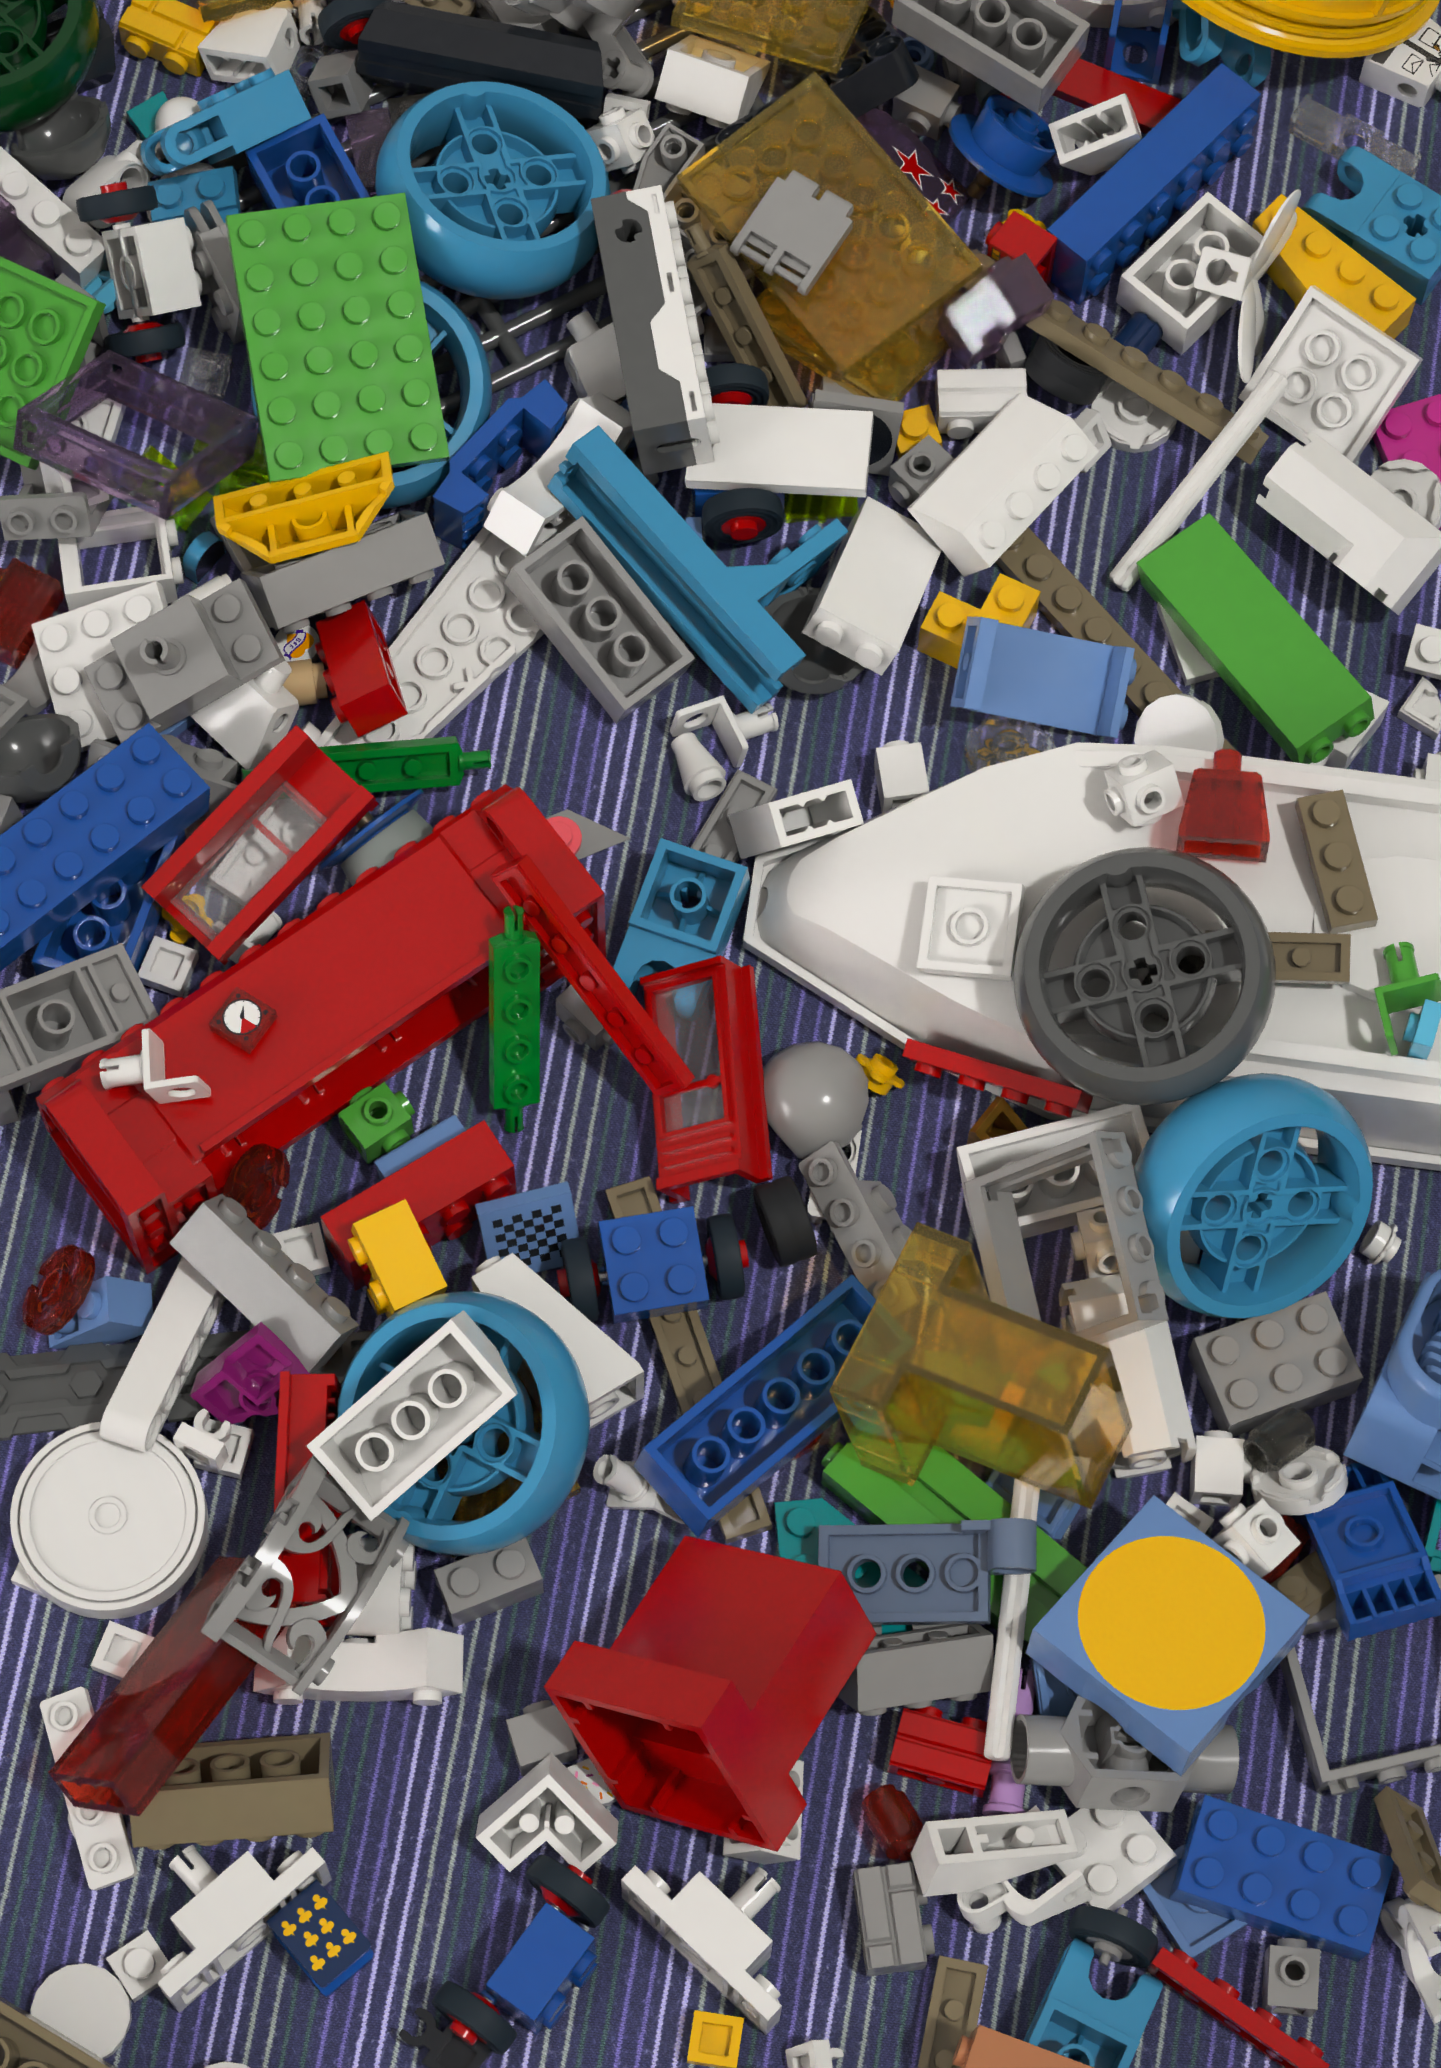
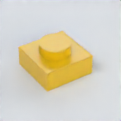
M929 404L904 411L895 448L898 459L928 434L942 446L943 442Z
M694 2010L687 2063L715 2068H737L744 2018Z

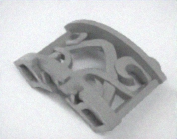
M313 1455L287 1486L280 1503L263 1531L267 1536L260 1543V1547L255 1555L252 1557L248 1554L232 1579L212 1603L200 1632L216 1643L221 1638L292 1685V1691L301 1696L312 1682L319 1686L328 1676L335 1663L330 1657L366 1606L389 1565L394 1567L406 1552L409 1542L403 1539L410 1521L402 1516L397 1521L383 1511L370 1521L337 1481L327 1474L325 1467ZM328 1506L337 1511L338 1513H340L341 1515L336 1519V1517L328 1508ZM351 1521L366 1532L357 1531L346 1537L343 1528ZM302 1523H306L311 1527L312 1534L318 1532L321 1527L324 1533L317 1540L306 1543L299 1536V1527ZM367 1532L378 1539L375 1549L371 1552L365 1551L360 1544L362 1536L367 1534ZM330 1543L338 1568L339 1594L317 1604L289 1608L293 1598V1580L285 1564L278 1559L279 1555L283 1550L293 1554H310L323 1549ZM355 1564L367 1566L359 1582L357 1580ZM267 1579H275L281 1587L280 1598L276 1608L269 1607L274 1602L276 1594L267 1597L262 1593V1585ZM339 1614L328 1631L325 1632L318 1621ZM238 1619L268 1627L263 1639H260L234 1620ZM281 1626H290L286 1634V1643L290 1650L295 1649V1643L300 1636L304 1635L310 1639L311 1649L300 1664L272 1647Z

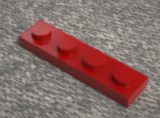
M907 1038L902 1054L903 1057L916 1062L914 1071L941 1079L943 1071L959 1075L957 1084L984 1092L986 1084L1002 1088L1000 1097L1025 1105L1028 1104L1029 1097L1046 1101L1044 1110L1071 1118L1073 1110L1088 1114L1093 1099L1092 1095L1076 1088Z
M1162 1946L1148 1967L1147 1972L1161 1980L1281 2067L1329 2068L1330 2065L1321 2059L1324 2053L1319 2047L1300 2036L1295 2041L1280 2030L1282 2023L1270 2012L1261 2007H1257L1253 2011L1237 2000L1240 1993L1229 1983L1217 1977L1212 1982L1196 1971L1199 1966L1198 1963L1185 1952L1177 1948L1170 1952Z

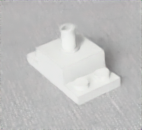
M190 1845L182 1851L184 1857L194 1869L191 1870L179 1855L169 1864L170 1869L176 1872L195 1895L194 1898L170 1918L179 1935L193 1951L188 1956L183 1951L173 1957L162 1968L161 1973L164 1977L157 1982L166 1998L179 2013L271 1933L266 1923L267 1920L316 1879L323 1887L332 1880L326 1862L313 1847L304 1855L298 1850L283 1861L277 1869L280 1875L275 1880L269 1876L249 1851H246L219 1876L199 1854L194 1845Z
M635 1865L621 1879L622 1898L760 2031L767 2035L780 2021L782 2005L778 1998L781 1994L761 1974H758L755 1979L752 1978L771 1957L773 1940L751 1919L776 1893H779L781 1890L779 1884L771 1877L757 1892L759 1887L768 1879L766 1877L768 1873L762 1868L757 1867L752 1876L729 1899L699 1871L671 1900V1897L668 1895L671 1888L657 1873L649 1869L644 1874Z

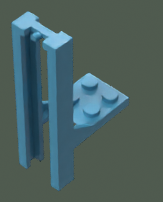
M599 425L575 441L565 456L568 461L564 460L559 464L560 471L554 474L547 488L576 520L581 516L585 518L654 607L744 707L753 714L778 694L783 687V684L778 680L788 670L796 668L806 656L764 609L765 606L767 607L779 595L797 590L817 575L849 531L836 518L823 529L818 524L813 526L799 539L798 543L800 546L794 551H791L788 547L784 548L766 565L726 567Z

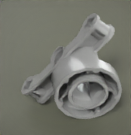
M504 0L509 6L536 17L548 16L550 14L554 19L563 24L568 31L586 39L597 41L601 50L603 84L605 88L612 90L619 88L625 96L638 99L643 98L650 91L654 81V71L624 26L644 0Z

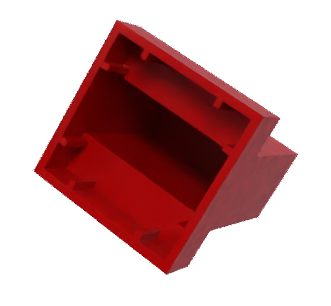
M685 1535L610 1649L575 1640L544 1685V1689L622 1809L778 1852L807 1805L789 1773L877 1633L841 1571Z

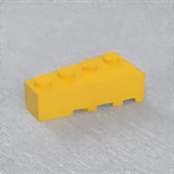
M1281 193L1253 221L1252 227L1264 236L1271 221L1287 197ZM1297 206L1295 210L1297 221L1293 232L1266 273L1280 290L1284 289L1295 303V309L1311 285H1315L1395 339L1409 325L1416 298Z

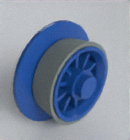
M423 790L415 791L384 814L381 813L375 818L368 811L356 824L359 830L353 834V838L328 857L319 866V869L324 871L342 863L340 866L353 886L356 879L367 869L374 866L380 868L394 859L395 853L410 841L418 843L430 835L433 827L412 809L423 795Z

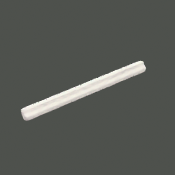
M1270 370L1111 571L1109 578L1115 586L1127 592L1140 577L1136 562L1169 541L1286 392L1289 384L1283 375Z
M1018 1473L1015 1476L1010 1518L1037 1521L1041 1479L1038 1475ZM1031 1574L1003 1576L984 1746L985 1758L994 1761H1008L1011 1756Z

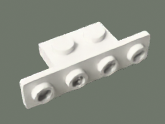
M77 1687L41 1701L40 1709L56 1764L55 1776L65 1797L69 1812L68 1824L78 1845L89 1888L97 1891L135 1877L138 1870L88 1689Z

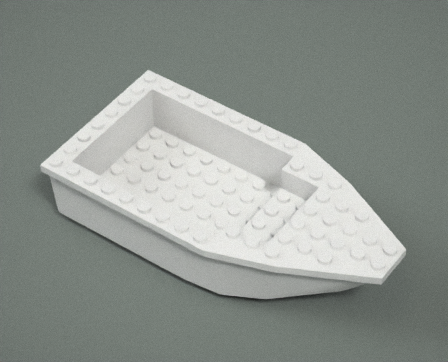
M1077 742L983 767L864 821V824L755 856L743 948L903 1050L907 1038L1082 1090L1052 1069L1031 1043L1017 1010L1014 979L1010 981L918 971L916 967L929 875L1022 883L1025 887V896L1019 934L1020 940L1026 921L1036 904L1048 889L1070 870L1094 857L1112 851L1140 847L1164 848L1197 857L1226 874L1250 898L1260 913L1268 932L1329 933L1296 813L1295 803L1297 798L1343 790L1376 909L1377 924L1375 927L1337 933L1351 934L1349 984H1275V995L1271 1012L1258 1041L1235 1070L1221 1081L1248 1074L1274 1073L1310 1082L1334 1096L1350 1112L1364 1135L1371 1162L1441 1171V1018L1433 1047L1426 1060L1407 1057L1411 1042L1402 1040L1410 1012L1419 1014L1422 1006L1389 1014L1399 1053L1391 1056L1374 988L1391 984L1383 950L1387 946L1394 944L1398 960L1401 961L1402 955L1399 942H1409L1414 946V956L1420 977L1438 973L1441 980V781L1164 745ZM1155 749L1173 763L1185 805L1162 815V818L1154 824L1133 827L1120 815L1114 816L1110 811L1104 796V790L1109 788L1104 771L1117 766L1118 762L1124 757L1133 754H1145ZM1145 887L1149 905L1163 907L1184 916L1196 925L1203 934L1205 930L1217 931L1227 928L1219 916L1199 900L1174 890ZM1103 898L1086 907L1064 929L1051 955L1048 972L1073 966L1078 947L1086 934L1096 923L1107 916ZM1130 921L1121 928L1120 935L1129 940L1140 938L1145 933L1146 926L1138 921ZM1188 955L1180 961L1178 968L1184 973L1195 974L1204 967V960L1197 955ZM1141 968L1137 970L1138 977L1132 978L1139 979L1141 985L1145 986L1152 983L1151 976L1154 975L1149 974L1147 968ZM1094 978L1085 985L1084 992L1091 997H1100L1109 990L1110 983L1102 978ZM1235 981L1216 986L1213 1000L1206 1014L1194 1028L1182 1036L1187 1056L1203 1048L1227 1023L1237 1003L1241 982ZM1153 1012L1144 1018L1142 1026L1148 1031L1158 1032L1167 1026L1169 1018L1163 1013ZM1086 1018L1060 1024L1068 1036L1090 1054L1113 1064L1144 1067L1139 1047L1125 1045L1109 1039L1098 1032ZM986 1084L984 1089L997 1096H1000L1002 1088ZM1092 1095L1093 1099L1088 1113L1122 1105V1103L1108 1101ZM1029 1097L1027 1105L1008 1100L1047 1119L1059 1121L1068 1119V1117L1044 1110L1046 1101ZM1188 1098L1159 1105H1140L1147 1131L1153 1133L1161 1122ZM1073 1110L1071 1118L1086 1113ZM1301 1127L1298 1143L1305 1149L1307 1154L1318 1155L1316 1130Z

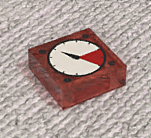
M236 986L209 1022V1027L214 1033L250 1054L276 1020L277 1013L275 1009Z

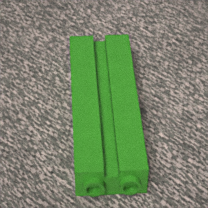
M1210 513L1136 562L1141 585L1156 603L1159 602L1193 646L1293 762L1310 764L1324 760L1334 748L1333 741L1340 736L1346 739L1349 736L1355 737L1360 735L1368 728L1371 721L1375 719L1372 698Z
M886 1400L876 1411L871 1407L867 1408L852 1427L857 1433L853 1440L845 1446L840 1442L836 1443L821 1462V1465L825 1467L822 1472L821 1483L871 1525L961 1524V1520L1010 1518L1011 1504ZM1038 1526L1037 1571L1031 1573L1022 1649V1652L1025 1654L1032 1629L1087 1569L1085 1565ZM916 1561L918 1565L929 1573V1567L926 1563ZM991 1575L990 1625L996 1630L998 1629L1004 1575Z

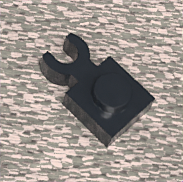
M417 2008L414 2013L420 2020L426 2023V2031L418 2037L410 2035L404 2029L399 2033L401 2040L408 2047L413 2049L425 2048L429 2051L422 2061V2065L426 2068H482L493 2053L491 2049L487 2048L478 2039L472 2046L458 2037L449 2029L453 2021L449 2023L444 2032H441L437 2029L433 2015L423 2008Z

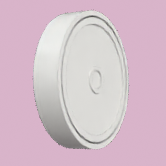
M101 1422L78 1426L54 1438L28 1463L21 1474L12 1498L10 1510L11 1536L23 1568L45 1597L61 1608L80 1616L95 1619H121L142 1614L161 1605L175 1595L192 1576L203 1555L207 1541L208 1508L204 1491L195 1469L184 1453L173 1442L159 1434L152 1449L149 1452H143L101 1438Z

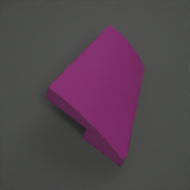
M260 1322L196 1374L190 1397L222 1423L227 1420L234 1424L243 1422L252 1415L267 1417L278 1414L280 1371H290L291 1374L310 1373H308L295 1354L268 1327Z

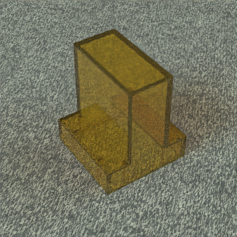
M919 1222L916 1223L829 1390L861 1466L913 1487L935 1445L1089 1509H1092L1133 1426L1110 1348L991 1302L970 1242Z

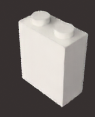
M851 779L728 815L741 859L864 824Z

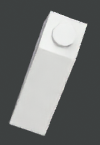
M1065 1809L926 1821L913 1847L911 1857L923 1897L973 1892L1074 1858L1079 1851Z

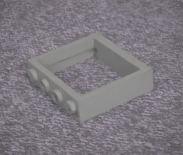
M1093 1131L964 1182L1006 1368H1036L1169 1320L1165 1305V1292L1160 1284L1154 1259V1245L1149 1237L1143 1212V1198L1138 1190L1132 1165V1152L1127 1143L1125 1132ZM1093 1160L1129 1313L1046 1343L1012 1191ZM986 1192H989L991 1200H988ZM1020 1342H1023L1025 1351L1023 1352Z
M1441 1574L1434 1575L1441 1590ZM1336 1598L1308 1620L1302 1635L1340 1627L1336 1620ZM1295 1646L1280 1662L1316 1792L1330 1789L1332 1796L1342 1795L1358 1790L1360 1788L1358 1782L1374 1778L1378 1779L1380 1785L1389 1784L1405 1779L1407 1777L1406 1771L1424 1767L1426 1773L1441 1771V1744L1330 1770Z

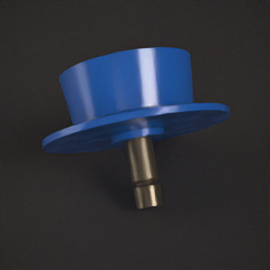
M991 95L988 97L979 116L958 114L952 118L949 123V133L960 152L980 170L976 178L973 179L966 189L971 197L980 200L993 181L1011 191L1028 197L1041 198L1049 194L1053 188V180L1045 164L1056 153L1048 123L1042 117L1012 98L1003 95Z

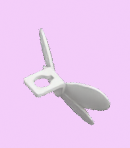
M1299 189L1292 192L1279 208L1266 230L1254 258L1210 246L1203 247L1193 282L1194 288L1242 301L1238 330V362L1240 376L1244 383H1249L1251 379L1254 356L1260 353L1264 340V310L1258 279L1282 251L1293 232L1297 221L1295 210L1301 197V190ZM1216 259L1227 261L1231 270L1238 272L1236 282L1229 280L1223 285L1212 283L1207 275L1210 263Z

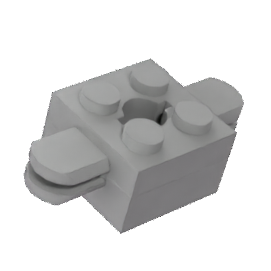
M207 200L200 204L201 213L194 206L184 211L187 227L197 243V250L193 255L195 261L194 270L198 272L202 281L201 295L207 294L214 307L211 309V314L218 330L221 333L227 331L233 344L245 340L226 223L223 222L213 201Z

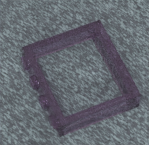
M108 350L76 373L65 378L18 409L13 449L167 520L254 457L259 421L258 417ZM113 363L121 366L122 370L118 369L113 372ZM109 398L209 444V446L175 470H171L71 422Z

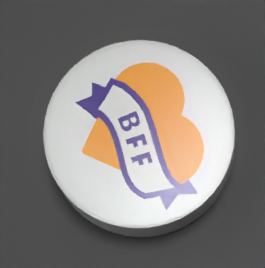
M308 625L290 633H285L283 629L278 631L275 641L286 662L312 659V663H315L318 660L319 655L316 651L315 643L319 642V636L311 626Z

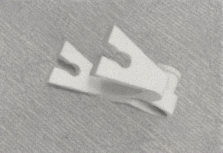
M1035 1805L1027 1812H1038L1040 1810ZM1078 1867L1034 1900L1022 1896L1006 1880L973 1892L958 1893L957 1903L963 1917L970 1922L971 1926L973 1925V1929L977 1933L988 1934L1000 1926L1002 1921L1001 1914L1006 1911L1020 1924L1032 1926L1090 1901L1092 1896L1085 1885L1087 1883L1084 1875Z
M1397 1897L1383 1903L1379 1916L1387 1935L1401 1949L1406 1974L1414 1984L1433 2023L1436 2024L1441 2021V2001L1438 2000L1441 1998V1976L1433 1970L1428 1957L1441 1953V1941L1438 1939L1437 1934H1434V1932H1441V1913L1427 1904L1419 1906L1410 1898L1403 1900L1401 1897Z

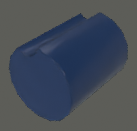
M1135 312L1113 339L1125 347H1135L1148 356L1162 338L1163 331L1157 322L1149 319L1147 314Z

